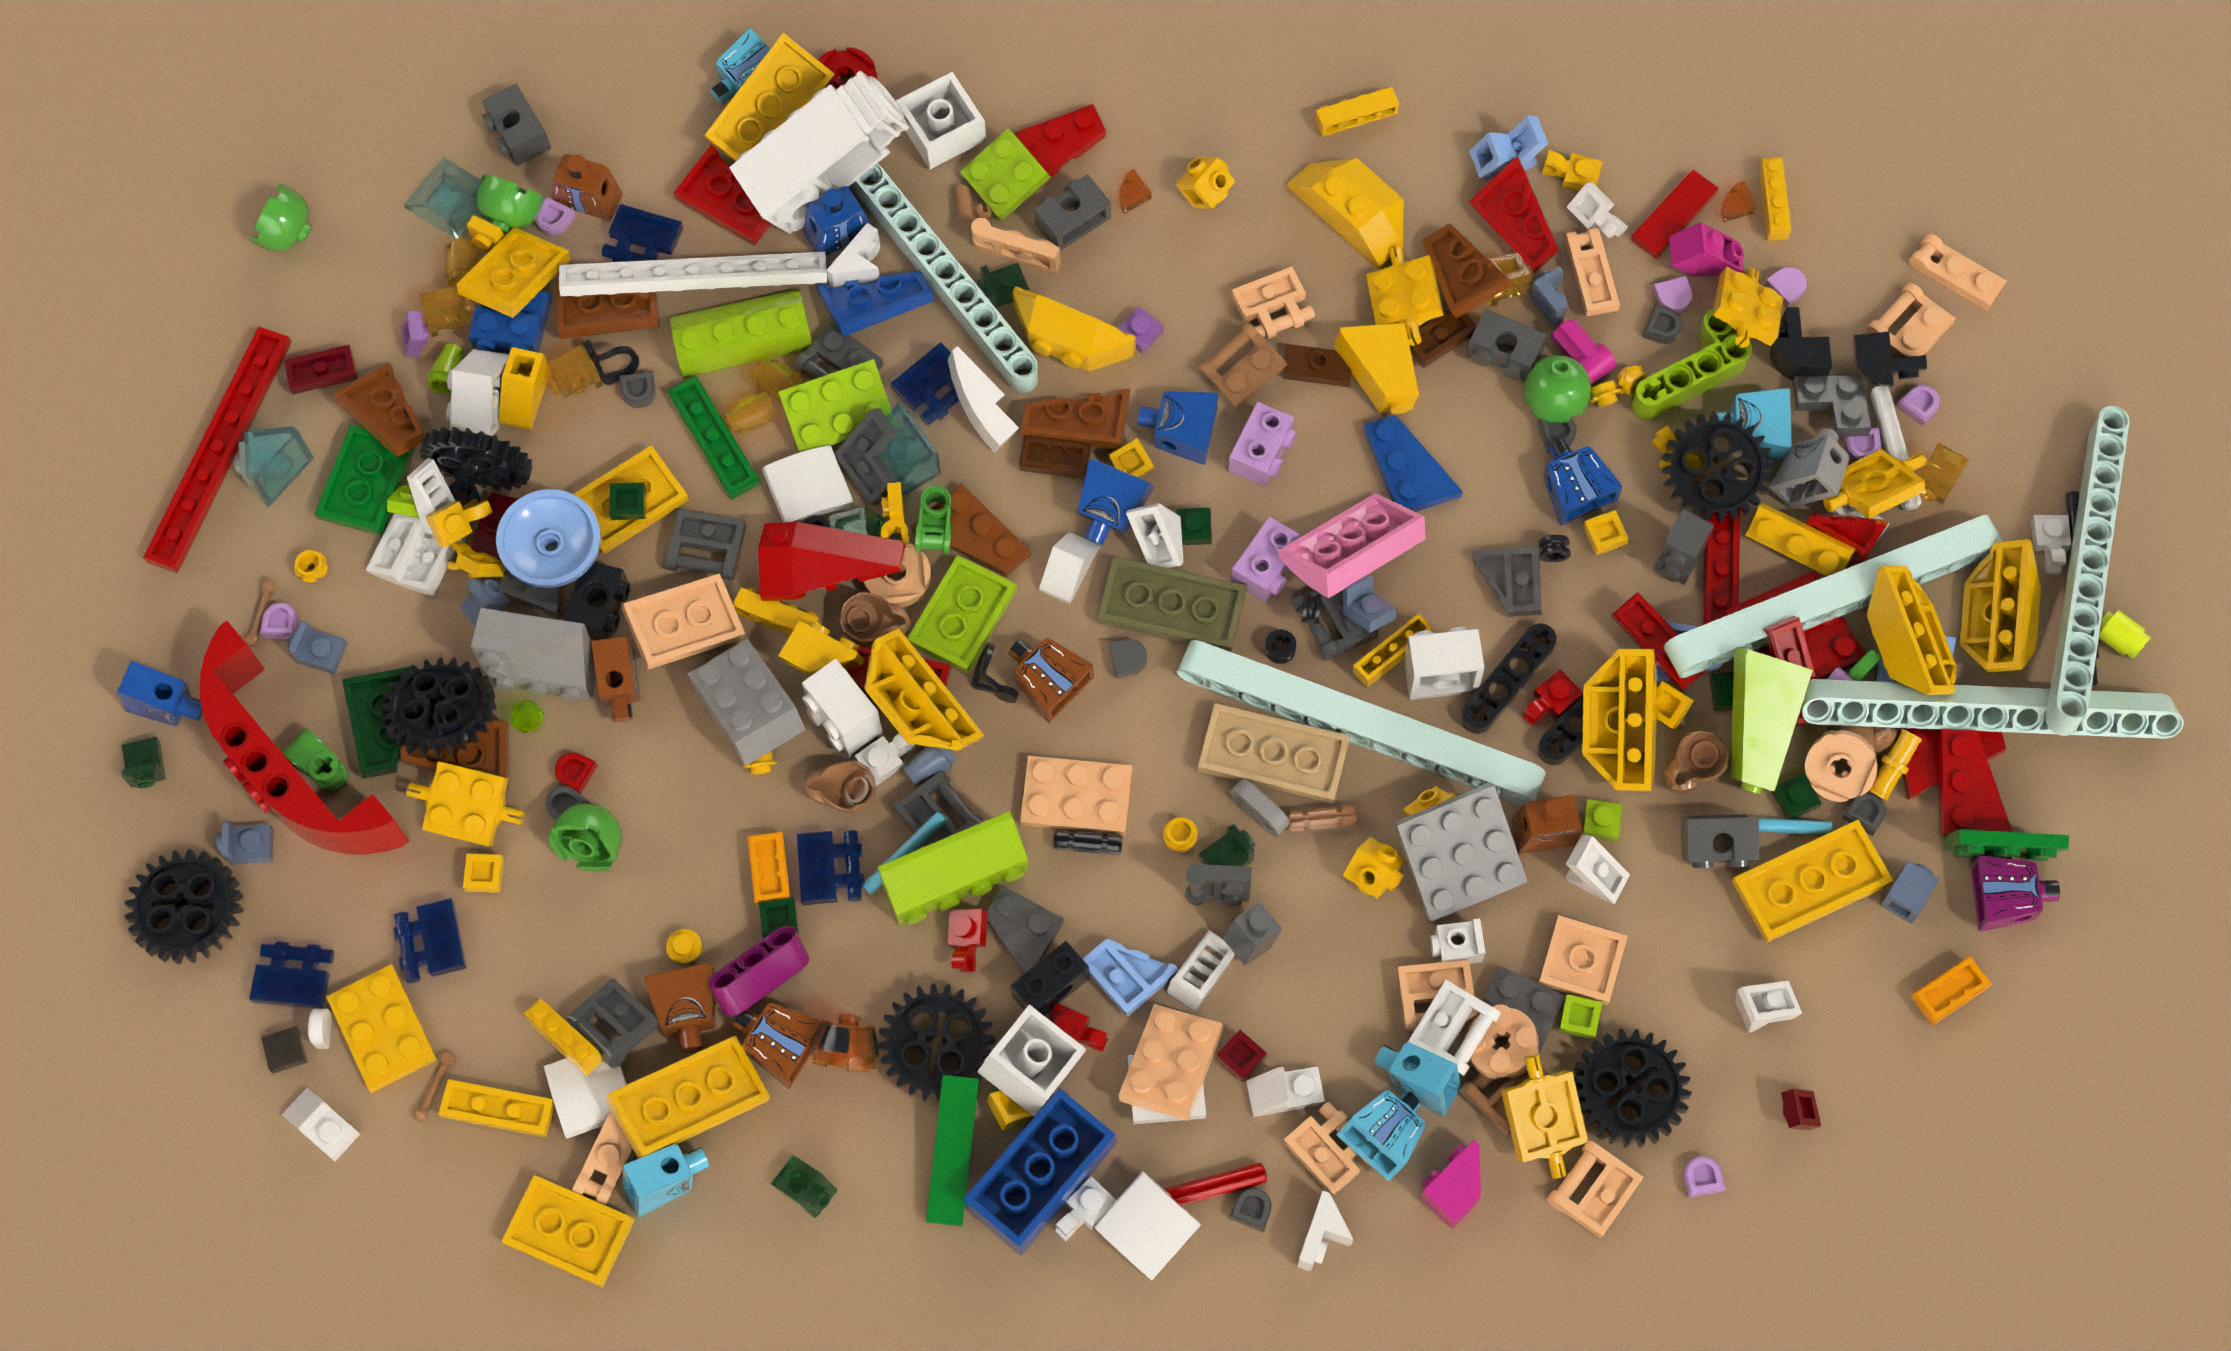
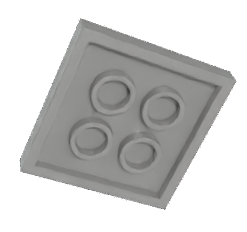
M1487 783L1393 822L1426 918L1430 922L1528 882L1495 785L1492 783Z

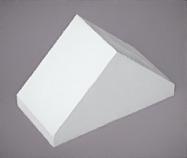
M1159 503L1127 511L1126 515L1147 564L1165 568H1172L1183 564L1181 518L1179 515Z
M1068 532L1052 548L1039 591L1070 604L1100 545Z

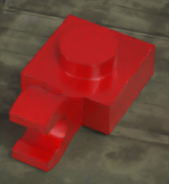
M1560 669L1534 690L1533 695L1537 699L1525 707L1526 712L1522 717L1531 726L1548 712L1557 719L1583 696V692Z
M983 909L950 910L947 945L956 948L951 960L953 969L960 968V972H975L976 947H986L987 911Z
M1055 1004L1049 1017L1051 1022L1079 1044H1084L1100 1052L1104 1051L1109 1040L1106 1038V1032L1087 1027L1090 1021L1089 1016Z

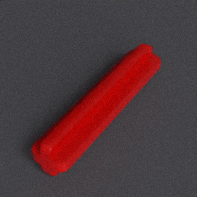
M1256 1163L1164 1188V1190L1178 1204L1183 1206L1264 1184L1267 1181V1175L1263 1164Z

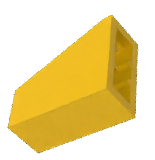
M1405 323L1340 327L1333 343L1334 349L1352 370V375L1379 412H1391L1392 414H1402L1412 410L1419 396Z

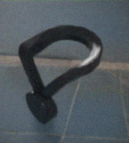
M589 339L582 342L589 362L593 361L601 381L606 385L619 382V376L633 374L639 366V357L635 350L629 346L615 347L598 355L594 351ZM622 353L631 356V361L625 369L608 375L604 374L599 361Z
M988 642L976 665L971 686L976 690L995 693V696L1002 701L1015 703L1019 693L1009 686L1000 685L986 674L995 649V645ZM980 677L987 684L979 683Z

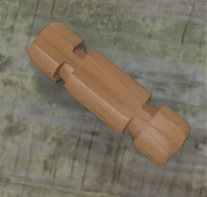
M1354 805L1340 806L1341 809H1336L1335 806L1307 809V813H1303L1302 810L1290 811L1287 816L1290 821L1288 827L1290 831L1295 832L1304 831V827H1309V830L1333 828L1341 823L1342 827L1352 826L1357 822L1356 808Z

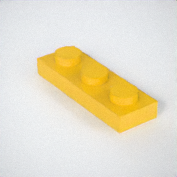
M1764 503L1759 506L1746 533V536L1825 576L1846 569L1855 551V548Z
M448 1079L438 1114L441 1118L547 1138L555 1104L553 1099Z

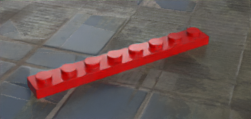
M258 326L143 556L147 563L178 573L239 450V442H243L292 343L289 336Z

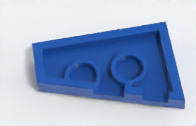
M920 271L880 276L877 282L859 284L858 280L846 281V286L829 288L828 284L816 285L818 295L842 337L934 301L933 292Z
M1396 415L1364 424V434L1393 502L1417 512L1462 497L1463 491Z

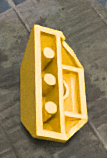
M1358 158L1310 163L1287 183V187L1379 270L1391 260L1389 250L1392 247L1395 252V246L1403 248L1404 199Z
M1016 286L1013 289L1014 309L1027 343L1039 355H1051L1062 360L1070 368H1081L1088 372L1134 357L1136 353L1135 336L1121 332L1118 328L1040 294Z
M2029 539L1995 542L1989 550L1990 553L1978 564L1964 583L1959 646L1987 672L2022 670L2037 651L2041 584L2032 542Z
M1883 565L1878 570L1866 616L1890 679L1926 695H1951L1955 692L1956 688L1954 683L1957 666L1932 602L1922 587L1912 578V572L1908 566Z
M899 628L875 639L872 644L864 689L907 743L959 751L983 738L984 734Z
M1618 649L1584 684L1582 755L1615 790L1652 791L1656 760L1657 680L1654 649Z

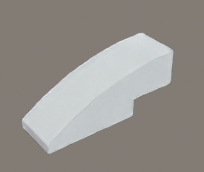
M957 346L948 357V364L958 399L979 436L995 453L1015 434L1019 427L997 406L1005 394Z

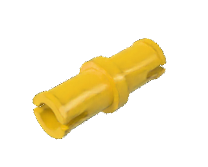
M1902 729L1888 756L1884 755L1880 762L1883 765L1868 791L1888 801V797L1901 775L1907 774L1909 768L1906 766L1922 739Z

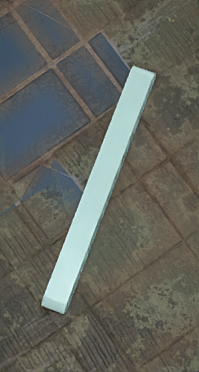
M879 163L874 165L850 185L852 190L917 271L921 272L929 286L1010 387L1019 393L1032 391L1038 384V366L1035 356ZM869 181H875V182H876L875 184H872V185H866V184H865L866 182H869ZM887 204L895 205L892 208H884ZM907 227L914 228L912 231L909 232L902 231L904 228ZM924 251H932V252H933V253L930 254V255H922V254H921V253L924 252ZM944 274L952 275V277L948 279L939 278L941 275ZM962 298L972 299L967 303L959 302ZM984 321L991 323L986 327L978 326L980 322ZM1002 345L1011 347L1006 351L997 350ZM1021 369L1030 371L1026 375H1018L1016 372Z
M2117 406L2104 407L2088 435L2046 715V723L2049 729L2061 736L2073 734L2089 709L2130 423L2128 414Z
M1982 515L1679 634L1666 642L1663 648L1679 677L1686 678L1734 659L1736 647L1754 651L1767 646V634L1763 628L1792 616L1800 618L1802 629L1805 631L1836 617L1868 606L1878 570L1883 565L1908 566L1912 572V578L1921 585L1983 560L1990 553L1989 550L1995 542L2004 541L1989 516Z
M1191 640L1176 672L1181 679L1196 686L1300 724L1350 735V742L1472 788L1492 783L1495 785L1500 798L1519 805L1536 801L1546 775L1543 768L1529 761L1202 641Z
M1810 679L1801 706L1804 719L1809 723L1819 725L2055 734L2046 723L2050 689L1955 685V692L1951 695H1926L1898 682ZM2091 691L2088 712L2077 730L2071 735L2166 739L2176 736L2182 730L2184 720L2172 698L2166 694Z

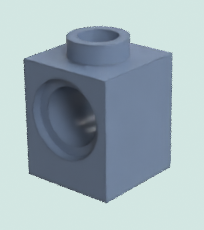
M1907 861L1880 906L1912 924L1920 914L1940 879L1933 876L1932 871L1926 866Z

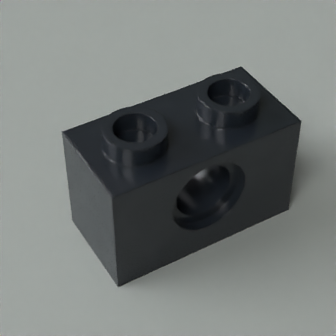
M594 562L577 579L563 621L584 624L591 640L609 639L610 634L615 633L619 626L620 614L618 611L621 602L625 603L630 593V583L626 578L624 570ZM596 599H606V602L599 607L591 606Z
M1065 941L1010 985L1012 997L1023 1010L1028 1005H1031L1045 1016L1054 1008L1055 1004H1060L1090 979V970L1086 962Z

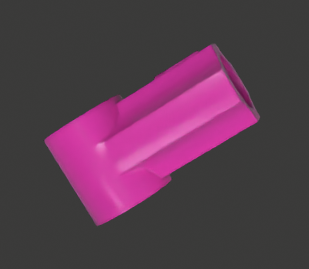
M1575 319L1566 320L1552 333L1551 340L1561 352L1583 365L1590 377L1591 385L1616 368V361L1611 351L1601 343L1596 344Z

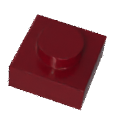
M1241 1029L1216 1054V1059L1241 1082L1267 1057V1053Z
M1791 1089L1781 1092L1784 1104L1783 1115L1788 1122L1789 1128L1812 1130L1821 1127L1814 1091Z

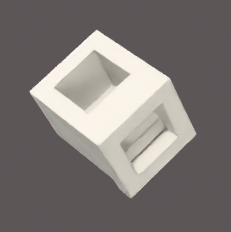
M1480 918L1469 922L1436 926L1435 935L1430 936L1432 957L1438 956L1439 962L1469 959L1470 964L1483 962L1486 952ZM1462 937L1464 943L1461 945H1455L1451 941V938Z

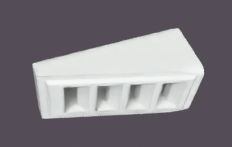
M428 458L407 476V480L423 532L433 534L425 516L451 501H455L434 459ZM428 479L429 482L423 486L422 483Z
M1208 930L1172 978L1167 989L1168 994L1196 1011L1236 954L1222 938ZM1209 947L1223 956V959L1219 960L1207 952L1205 948ZM1198 959H1201L1202 961H1204V962L1207 963L1208 965H1210V966H1212L1213 968H1215V970L1212 971L1211 969H1209L1208 967H1206L1205 965H1203L1202 963H1200V962L1197 961V960H1198ZM1190 970L1199 975L1200 977H1202L1203 979H1205L1206 982L1204 983L1203 981L1189 973Z

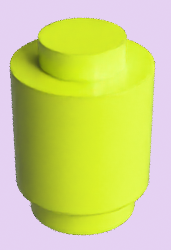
M2118 610L2115 614L2108 611L2101 619L2099 639L2123 657L2127 654L2134 659L2151 637L2144 633L2146 630L2144 627L2121 610Z

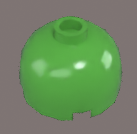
M482 175L476 195L477 207L481 215L491 220L490 223L500 227L504 233H508L509 228L522 229L529 226L537 218L545 199L544 196L527 188L526 191L518 187L516 183L491 175Z
M280 183L275 189L281 191V193L276 198L270 196L254 229L260 232L259 236H251L250 241L267 250L282 252L291 249L298 240L304 243L311 231L312 225L307 223L309 209L303 197L293 189Z
M1552 355L1543 358L1532 366L1524 382L1523 401L1525 405L1528 403L1533 409L1532 414L1537 418L1550 423L1569 422L1571 417L1579 413L1581 416L1585 413L1590 402L1591 381L1588 373L1577 360L1565 355Z
M582 803L573 805L560 814L553 825L548 840L552 850L565 862L569 856L573 860L580 861L576 866L577 868L597 872L611 867L619 854L623 836L619 822L605 807L598 804Z

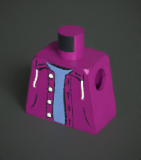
M1978 856L1970 866L1979 931H1988L2036 920L2043 912L2042 902H2054L2060 899L2058 881H2039L2038 868L2034 862Z

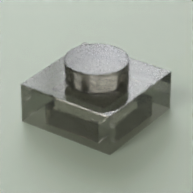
M297 1026L261 1037L268 1068L271 1073L274 1074L308 1062L300 1030Z

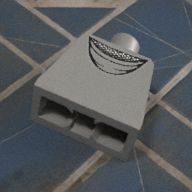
M1822 428L1816 438L1797 443L1790 450L1769 485V488L1790 508L1838 495L1849 461L1848 453L1837 443L1839 439L1838 434L1832 429Z

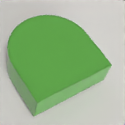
M1869 650L1853 666L1848 675L1854 681H1864L1878 667L1882 657L1874 650Z

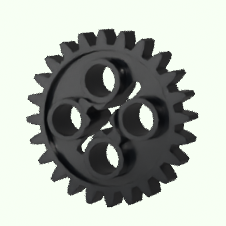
M1715 411L1710 414L1708 422L1702 414H1699L1696 417L1697 426L1690 420H1687L1684 423L1686 433L1676 429L1673 434L1678 442L1669 440L1665 446L1672 453H1664L1661 457L1662 460L1670 463V465L1663 467L1660 473L1670 475V479L1663 484V487H1674L1675 491L1669 498L1670 500L1678 497L1682 499L1679 510L1689 505L1692 507L1690 513L1696 515L1699 511L1703 512V519L1705 521H1709L1712 514H1715L1717 522L1722 523L1725 513L1734 521L1738 518L1737 509L1744 515L1750 512L1747 502L1754 506L1761 503L1756 493L1765 495L1769 491L1762 482H1769L1773 479L1771 474L1764 471L1772 467L1774 462L1764 460V456L1771 451V448H1760L1759 444L1764 440L1765 436L1762 435L1756 438L1752 436L1755 425L1745 430L1742 428L1744 418H1739L1735 424L1731 423V415L1728 412L1722 421H1719ZM1724 437L1729 442V451L1721 452L1717 450L1714 446V438ZM1737 450L1742 451L1740 457L1729 462L1721 471L1712 473L1697 485L1691 483L1692 479L1706 472L1713 464L1720 463ZM1687 455H1694L1700 459L1701 468L1699 470H1691L1686 466L1685 457ZM1734 465H1742L1748 470L1749 477L1747 480H1739L1734 476ZM1705 484H1716L1720 489V497L1717 499L1708 497L1704 491Z
M441 427L440 431L432 429L431 433L425 434L420 449L421 459H434L439 471L444 472V477L453 476L456 481L479 484L482 488L486 489L488 486H492L496 490H500L501 486L508 490H511L512 486L521 488V484L527 485L533 465H531L532 459L528 458V453L520 452V447L509 446L510 441H500L498 436L486 435L483 431L478 432V434L473 433L469 428H466L465 431H461L456 427H452V431Z
M439 657L436 665L431 666L428 660H424V668L420 670L415 665H411L412 674L407 675L400 672L401 683L390 682L389 685L392 693L383 694L385 704L380 705L383 714L381 719L389 739H394L398 748L405 745L408 754L413 753L418 748L422 758L425 757L429 750H433L435 758H438L441 750L444 749L447 750L450 756L453 755L454 747L457 745L461 749L466 750L465 741L468 739L473 742L479 741L477 731L488 732L486 722L494 721L492 711L497 709L494 700L496 696L488 676H482L479 667L472 670L469 661L464 662L459 667L456 658H453L448 665H444L442 657Z
M188 849L185 858H182L175 850L172 854V861L169 862L160 855V866L155 868L149 863L146 864L150 874L147 877L137 874L136 878L141 882L140 887H129L128 889L135 896V899L127 900L124 903L129 909L134 910L124 915L129 923H134L128 928V931L133 936H138L135 942L141 948L146 946L145 951L153 957L158 953V957L163 962H166L172 955L173 961L176 964H181L184 955H186L192 963H195L198 952L209 958V947L213 945L221 950L222 945L219 939L221 937L233 938L227 930L228 927L240 925L237 919L233 917V914H239L244 911L239 904L234 903L244 898L239 890H234L240 883L235 877H230L233 872L227 865L222 867L223 863L217 857L210 861V856L204 851L196 858V854L191 849ZM176 883L175 889L170 894L162 895L167 885ZM211 884L207 894L203 896L197 895L202 886ZM156 903L164 904L162 906H156L153 908L154 904ZM215 905V908L213 910L204 909ZM171 917L167 927L158 929V924L162 919ZM206 918V923L201 929L193 930V925L197 920Z
M933 983L930 988V994H925L923 989L918 986L916 998L913 999L906 992L903 994L906 1003L904 1006L895 1002L892 1003L896 1015H884V1020L890 1025V1028L879 1029V1034L888 1039L878 1043V1048L882 1051H888V1054L880 1058L881 1064L892 1063L893 1066L886 1074L888 1078L895 1075L900 1076L896 1083L898 1089L908 1083L910 1085L908 1093L910 1097L919 1089L922 1091L923 1101H927L930 1093H935L939 1103L943 1075L979 1079V1084L981 1083V1078L977 1071L984 1063L983 1058H987L992 1051L986 1048L985 1045L994 1043L995 1036L985 1035V1032L990 1030L993 1024L989 1021L981 1022V1019L986 1014V1009L974 1011L973 1008L977 1002L975 997L964 1002L963 989L956 996H952L950 985H946L943 993H938L937 987ZM945 1012L946 1018L941 1035L942 1042L946 1046H939L934 1073L928 1074L927 1069L932 1049L931 1043L927 1042V1040H934L939 1013ZM921 1013L928 1014L933 1019L932 1025L926 1030L916 1029L912 1024L916 1015ZM960 1020L967 1024L969 1029L964 1036L954 1037L948 1032V1027L953 1021ZM913 1048L922 1050L926 1056L925 1060L917 1066H912L905 1060L906 1053ZM944 1057H957L961 1062L960 1068L953 1073L945 1072L940 1066Z
M1620 1029L1617 1034V1040H1614L1607 1032L1603 1037L1604 1045L1597 1040H1593L1590 1046L1594 1053L1584 1050L1581 1058L1585 1063H1576L1574 1068L1577 1073L1582 1075L1574 1077L1575 1086L1581 1088L1577 1090L1578 1099L1583 1101L1580 1105L1581 1112H1588L1589 1114L1584 1125L1589 1126L1596 1123L1598 1125L1595 1134L1597 1137L1605 1131L1609 1132L1610 1144L1616 1140L1617 1136L1622 1137L1625 1148L1628 1147L1632 1138H1635L1639 1148L1643 1147L1646 1136L1656 1144L1659 1141L1658 1131L1668 1137L1672 1132L1669 1123L1679 1126L1682 1119L1677 1113H1686L1689 1108L1688 1105L1680 1100L1689 1099L1692 1093L1682 1088V1086L1690 1082L1691 1078L1679 1074L1685 1068L1686 1063L1673 1062L1678 1051L1673 1050L1666 1053L1664 1051L1667 1042L1665 1039L1657 1045L1653 1044V1033L1651 1032L1645 1040L1640 1039L1638 1029L1634 1030L1631 1038H1627L1624 1030ZM1627 1056L1636 1057L1640 1060L1642 1068L1639 1070L1628 1068L1624 1058ZM1650 1068L1656 1069L1655 1074L1641 1082L1636 1092L1632 1090L1612 1108L1606 1107L1607 1102L1622 1093L1626 1084L1630 1086ZM1599 1078L1609 1079L1614 1085V1090L1611 1092L1602 1091L1597 1086L1596 1080ZM1651 1084L1660 1085L1664 1089L1666 1097H1653L1648 1091V1086ZM1623 1106L1633 1107L1638 1113V1119H1625L1620 1112V1108Z

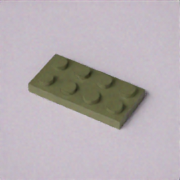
M1113 556L1097 616V623L1184 643L1198 640L1232 652L1247 586Z

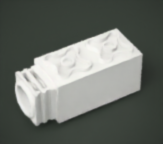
M859 71L854 78H850L844 86L841 85L838 89L829 85L827 88L817 91L810 102L804 107L793 111L788 116L787 121L777 129L766 133L760 143L754 148L743 152L737 158V162L729 167L763 219L789 234L804 227L806 206L809 203L823 197V194L829 189H839L843 186L849 187L891 153L886 146L892 142V139L901 135L900 133L903 130H907L909 125L904 120V114L897 102L876 78L868 77L862 71Z

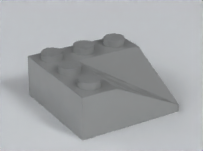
M480 608L471 649L494 688L502 691H513V688L523 689L529 694L540 697L547 696V693L555 694L572 702H579L581 699L592 700L597 679L591 639L584 624Z

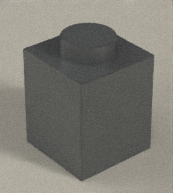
M1259 902L1233 919L1223 940L1242 963L1247 965L1272 948L1282 928Z

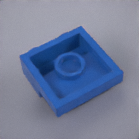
M540 291L514 318L480 304L479 308L475 307L468 335L473 349L509 354L511 347L539 353L552 300L550 293Z

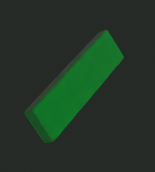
M695 375L666 390L670 400L729 498L732 500L761 485L758 476L697 376Z
M943 1075L926 1223L953 1226L963 1225L965 1207L963 1199L966 1196L979 1079Z

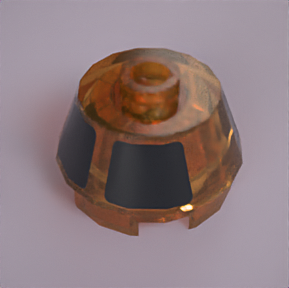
M839 1013L838 1018H823L809 1044V1047L812 1048L810 1062L823 1067H827L828 1064L846 1068V1071L871 1072V1069L875 1067L876 1058L880 1057L875 1026L860 1021L861 1016Z

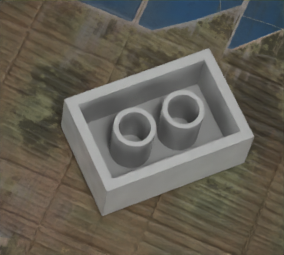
M748 638L688 673L699 699L745 766L806 730L796 706Z

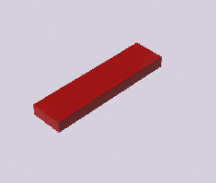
M1737 509L1738 518L1734 521L1729 518L1727 513H1725L1722 523L1717 522L1715 514H1712L1709 521H1707L1713 524L1714 527L1704 550L1702 625L1722 618L1726 609L1739 604V509Z

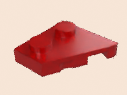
M1813 513L1806 522L1807 525L1855 548L1846 569L1865 562L1889 523L1881 519Z

